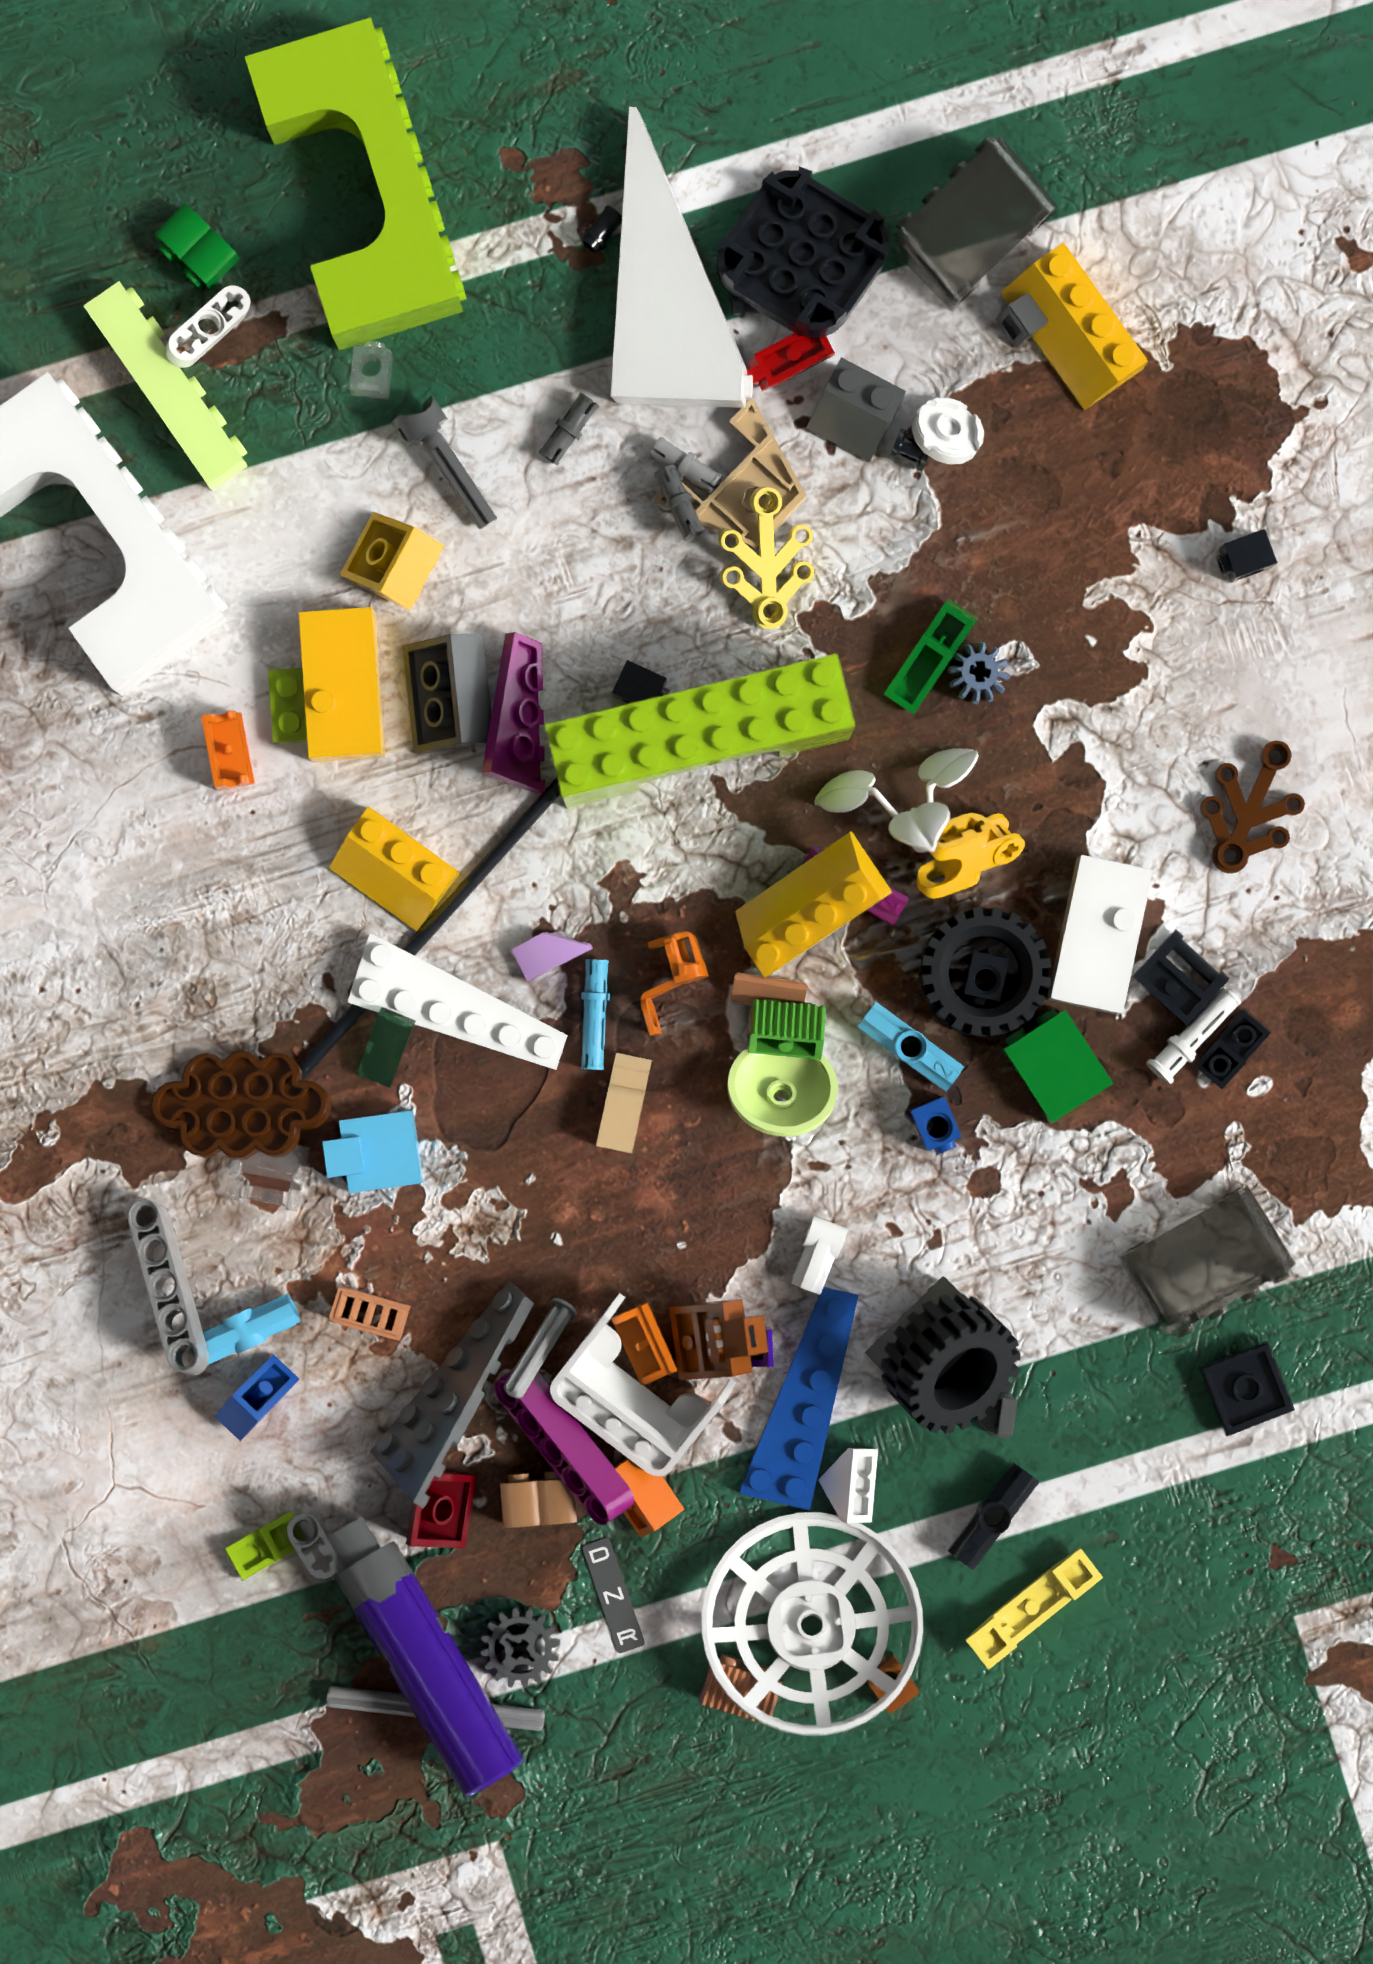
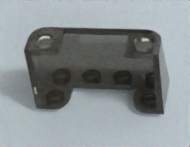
M990 135L985 138L975 149L976 155L968 164L962 161L948 175L951 179L949 183L942 189L938 186L934 187L922 200L925 206L915 215L911 211L908 212L895 226L898 230L893 235L895 240L892 250L952 312L979 287L981 279L1027 234L1031 237L1058 209L1057 204L1000 135L995 139Z
M1244 1184L1213 1201V1206L1154 1239L1148 1238L1117 1255L1161 1333L1167 1336L1176 1335L1177 1338H1181L1197 1328L1195 1322L1207 1316L1209 1320H1213L1229 1310L1227 1304L1240 1298L1241 1302H1245L1261 1293L1259 1286L1264 1283L1273 1281L1276 1284L1294 1274L1291 1268L1296 1265L1295 1260L1248 1185Z

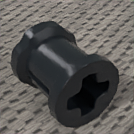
M901 428L889 459H901L917 466V470L922 472L929 456L921 450L914 437L907 435L906 430Z

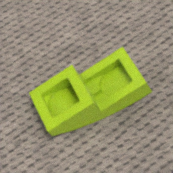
M291 1511L223 1549L241 1581L246 1580L274 1562L296 1551L287 1535L288 1523L294 1517ZM297 1524L294 1528L295 1538L303 1542L308 1541L299 1524Z

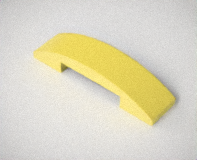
M1079 1548L1019 1591L987 1618L965 1640L989 1670L1017 1647V1643L1068 1602L1079 1598L1103 1577L1082 1549Z

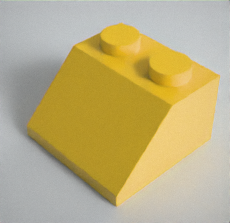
M373 511L340 576L388 602L411 610L413 604L419 598L421 589L431 570L437 564L438 557L444 546L414 526Z

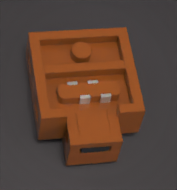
M743 1299L689 1303L669 1307L679 1380L734 1377L752 1373L750 1356L768 1352L764 1315L745 1317Z

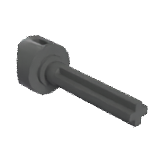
M431 395L423 403L421 413L414 415L400 414L391 423L407 446L415 442H423L424 448L480 530L496 520L497 517L443 435L438 431L448 418Z

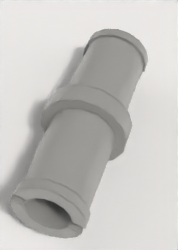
M663 437L657 440L653 446L655 450L650 452V458H654L665 466L675 465L681 480L687 479L709 495L718 487L719 484L717 482L722 480L723 475L718 474L696 460L697 455L692 452L685 453Z

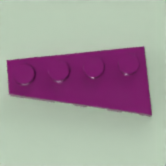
M517 632L505 633L482 773L536 794L546 793L545 779H541L540 762H545V746H540L539 725H544V710L540 708L538 692L543 690L542 643Z

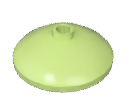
M747 1047L733 1062L727 1085L729 1100L738 1116L758 1131L774 1136L801 1135L821 1125L829 1117L835 1106L838 1093L837 1078L833 1067L823 1054L821 1060L748 1053L749 1047ZM777 1097H782V1098H784L786 1101H785V1102H779V1101H776L775 1098H777Z

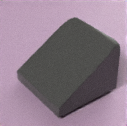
M1025 294L1010 303L996 318L997 323L1016 348L1031 338L1048 322L1041 309L1029 294Z

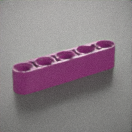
M512 1371L495 1382L494 1391L500 1403L594 1522L599 1525H606L633 1505L634 1496L627 1483L575 1417L553 1400L550 1386L539 1372H537L525 1394L520 1399L510 1397L504 1389V1384Z

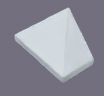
M848 1448L818 1480L841 1522H872L878 1449Z

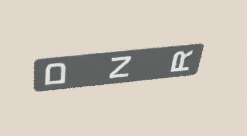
M604 1538L584 1545L582 1550L617 1652L623 1653L643 1646L645 1641L610 1539Z

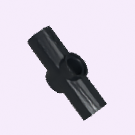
M1013 1462L988 1497L978 1505L976 1513L949 1547L948 1552L974 1571L1000 1534L1009 1528L1012 1518L1039 1484V1481ZM991 1507H998L1003 1511V1518L997 1525H988L984 1521V1514Z

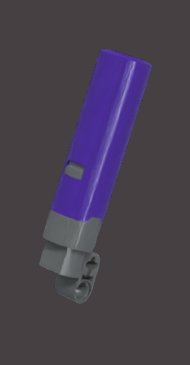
M309 1514L294 1516L288 1523L287 1535L307 1571L313 1578L326 1581L334 1577L377 1652L380 1653L384 1661L389 1662L391 1666L388 1669L462 1795L470 1797L520 1766L524 1759L450 1633H444L442 1630L443 1623L438 1617V1613L395 1541L380 1548L362 1516L329 1537L325 1535L320 1524L313 1516ZM302 1521H308L314 1526L313 1537L305 1542L297 1540L294 1536L295 1526ZM320 1539H323L325 1543L324 1545L317 1546L321 1554L325 1558L330 1555L333 1558L329 1563L331 1570L326 1573L322 1569L316 1571L313 1569L317 1560L312 1551L306 1556L302 1552L303 1549L313 1547Z

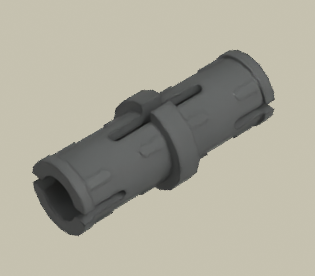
M580 392L578 398L563 419L558 418L555 423L557 425L556 429L538 452L558 466L559 461L574 440L577 439L579 441L583 435L581 430L595 410L599 408V405Z
M669 465L664 467L670 482H668L665 473L661 469L655 472L654 477L667 500L665 507L668 513H673L683 535V540L687 541L694 538L689 524H691L697 536L703 534L705 529L692 506L694 499L691 493H686L676 471V466Z

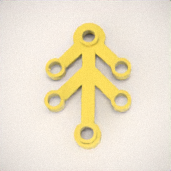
M759 487L752 493L750 498L751 508L758 514L759 556L742 541L741 534L733 529L723 530L719 534L718 543L723 550L733 552L760 577L761 593L744 579L742 570L736 566L729 565L724 567L720 572V581L724 586L734 588L752 605V618L758 626L764 629H776L787 618L788 608L786 603L804 583H808L814 577V567L809 562L803 560L796 561L790 569L791 577L777 591L776 577L802 547L811 543L813 532L806 525H794L789 531V539L775 554L773 516L781 509L782 498L779 492L773 488ZM766 494L769 497V504L767 507L761 508L758 502L759 498ZM799 529H804L806 532V538L802 542H798L795 537ZM732 533L736 538L735 544L727 547L725 538L728 534ZM805 565L808 570L807 575L800 579L797 575V570L800 566ZM735 570L737 580L730 584L726 579L727 574ZM772 604L774 607L773 615L765 617L763 613L764 607Z

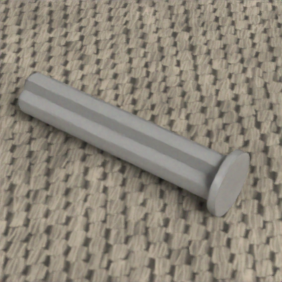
M559 1298L551 1300L550 1311L504 1384L506 1394L516 1399L523 1397L568 1321L576 1317L577 1311L570 1303Z

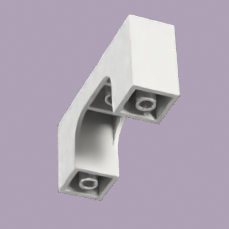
M47 372L0 405V517L41 488L54 484H64L79 490L115 540L124 555L126 564L122 585L111 598L68 629L108 685L123 696L227 622L228 619L223 611L228 607L211 585L205 588L201 583L207 577L190 555L185 558L181 555V552L186 548L168 525L164 528L161 527L159 523L165 519L147 496L142 499L138 494L143 491V488L132 473L129 472L126 466L121 469L117 466L122 459L104 436L100 439L97 438L96 435L101 430L83 407L78 410L75 406L80 401L62 377L55 380Z

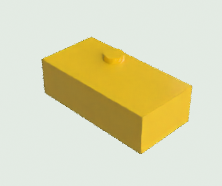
M372 607L299 612L308 758L312 762L385 757L375 611Z

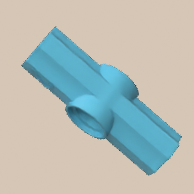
M878 1002L873 1004L857 1026L893 1053L900 1061L908 1064L944 1092L950 1088L964 1068L962 1064L926 1039L922 1033L914 1030ZM913 1036L920 1042V1052L915 1057H907L902 1053L901 1042L905 1037Z
M289 1293L255 1309H252V1307L223 1320V1324L204 1331L203 1335L209 1352L208 1365L236 1352L239 1354L267 1341V1337L280 1333L301 1322L297 1307ZM190 1348L191 1354L194 1358V1351L192 1348Z

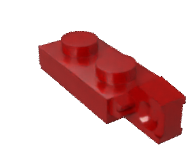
M793 333L755 353L754 358L747 361L750 367L747 370V375L753 376V388L759 385L761 390L765 391L780 385L836 354L827 336L822 338H806Z

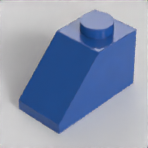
M273 1354L226 1401L214 1417L241 1441L299 1381V1378Z

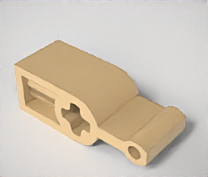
M616 1053L596 1146L632 1154L652 1060Z

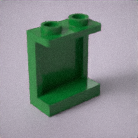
M1054 1008L1035 1019L1038 1026L1028 1033L1021 1028L1004 1039L1008 1045L1001 1049L1041 1108L1044 1118L1051 1124L1113 1084L1066 1009L1057 1013Z

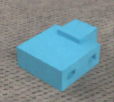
M414 1110L340 1120L341 1139L322 1141L327 1178L346 1175L349 1193L424 1183Z

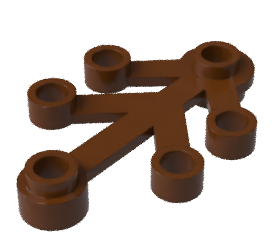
M1272 741L1262 748L1260 760L1263 766L1247 801L1244 799L1237 780V768L1233 764L1224 763L1216 769L1215 779L1224 787L1237 821L1231 835L1221 814L1223 811L1222 801L1218 797L1210 796L1205 798L1200 804V812L1205 818L1209 819L1217 840V844L1212 850V861L1215 867L1223 873H1237L1247 865L1249 856L1270 848L1280 849L1289 843L1290 834L1287 829L1281 826L1270 829L1266 836L1245 842L1252 827L1284 815L1295 816L1301 813L1305 807L1303 797L1299 794L1291 793L1285 796L1282 801L1260 809L1277 770L1285 768L1291 761V750L1282 741ZM1271 750H1276L1280 753L1281 759L1278 763H1272L1269 760L1268 754ZM1223 768H1228L1232 771L1233 777L1230 781H1224L1221 778L1220 772ZM1289 798H1295L1299 802L1297 811H1291L1287 808ZM1208 801H1214L1217 804L1218 810L1216 814H1209L1206 811L1205 805ZM1275 831H1280L1284 835L1282 844H1275L1273 842L1272 834ZM1226 849H1232L1236 853L1234 862L1230 863L1224 859Z

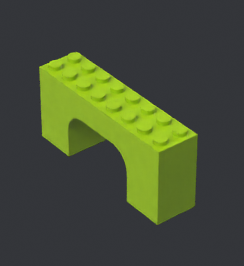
M371 17L245 56L264 121L274 145L327 129H340L355 135L367 150L384 204L385 222L383 229L377 239L364 249L310 265L332 337L339 351L461 313L463 310L460 301L467 299L459 271L451 272L450 267L456 265L448 236L440 237L439 232L445 231L437 201L429 202L428 198L434 196L426 166L418 168L417 165L424 161L415 132L407 133L406 130L413 127L404 97L396 98V95L402 92L393 62L385 64V61L390 60L391 57L382 27L374 29Z
M836 653L546 724L545 727L562 797L568 809L637 792V786L643 783L686 771L767 752L777 751L778 756L781 757L850 739L855 723Z

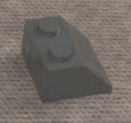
M841 357L817 403L806 430L870 463L897 413L906 391Z

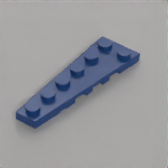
M823 1287L740 1486L739 1494L810 1510L859 1297L858 1294Z

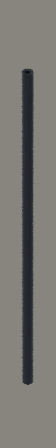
M558 776L546 788V793H542L408 941L402 948L403 950L416 956L561 794ZM352 1004L298 1065L302 1070L303 1080L367 1010L366 1008Z

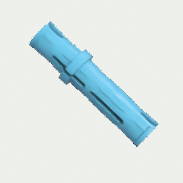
M585 959V990L581 992V999H584L581 1069L604 1070L607 1000L610 1001V993H607L609 960Z

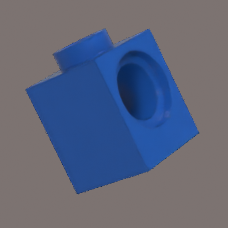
M945 1096L909 1110L925 1151L934 1149L936 1155L957 1147L954 1140L962 1136ZM935 1116L941 1117L946 1122L947 1127L944 1135L939 1138H934L927 1132V1123Z

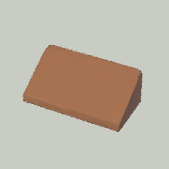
M737 972L734 976L731 1000L750 1005L753 1004L755 999L759 1001L774 999L781 1003L788 1002L789 1004L792 1002L795 1004L805 1003L808 985L801 982L770 977L764 978L763 976Z

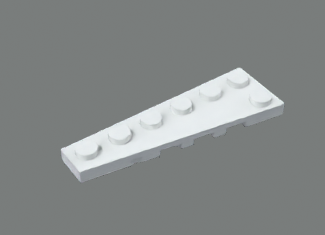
M369 934L347 1001L348 1003L557 1070L568 1036L373 934Z

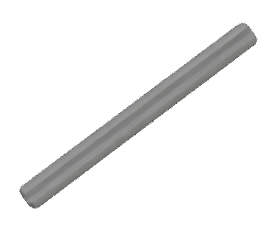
M338 1686L329 1687L326 1703L331 1708L416 1717L405 1697L400 1693ZM492 1704L505 1727L541 1731L544 1727L545 1712L542 1709Z

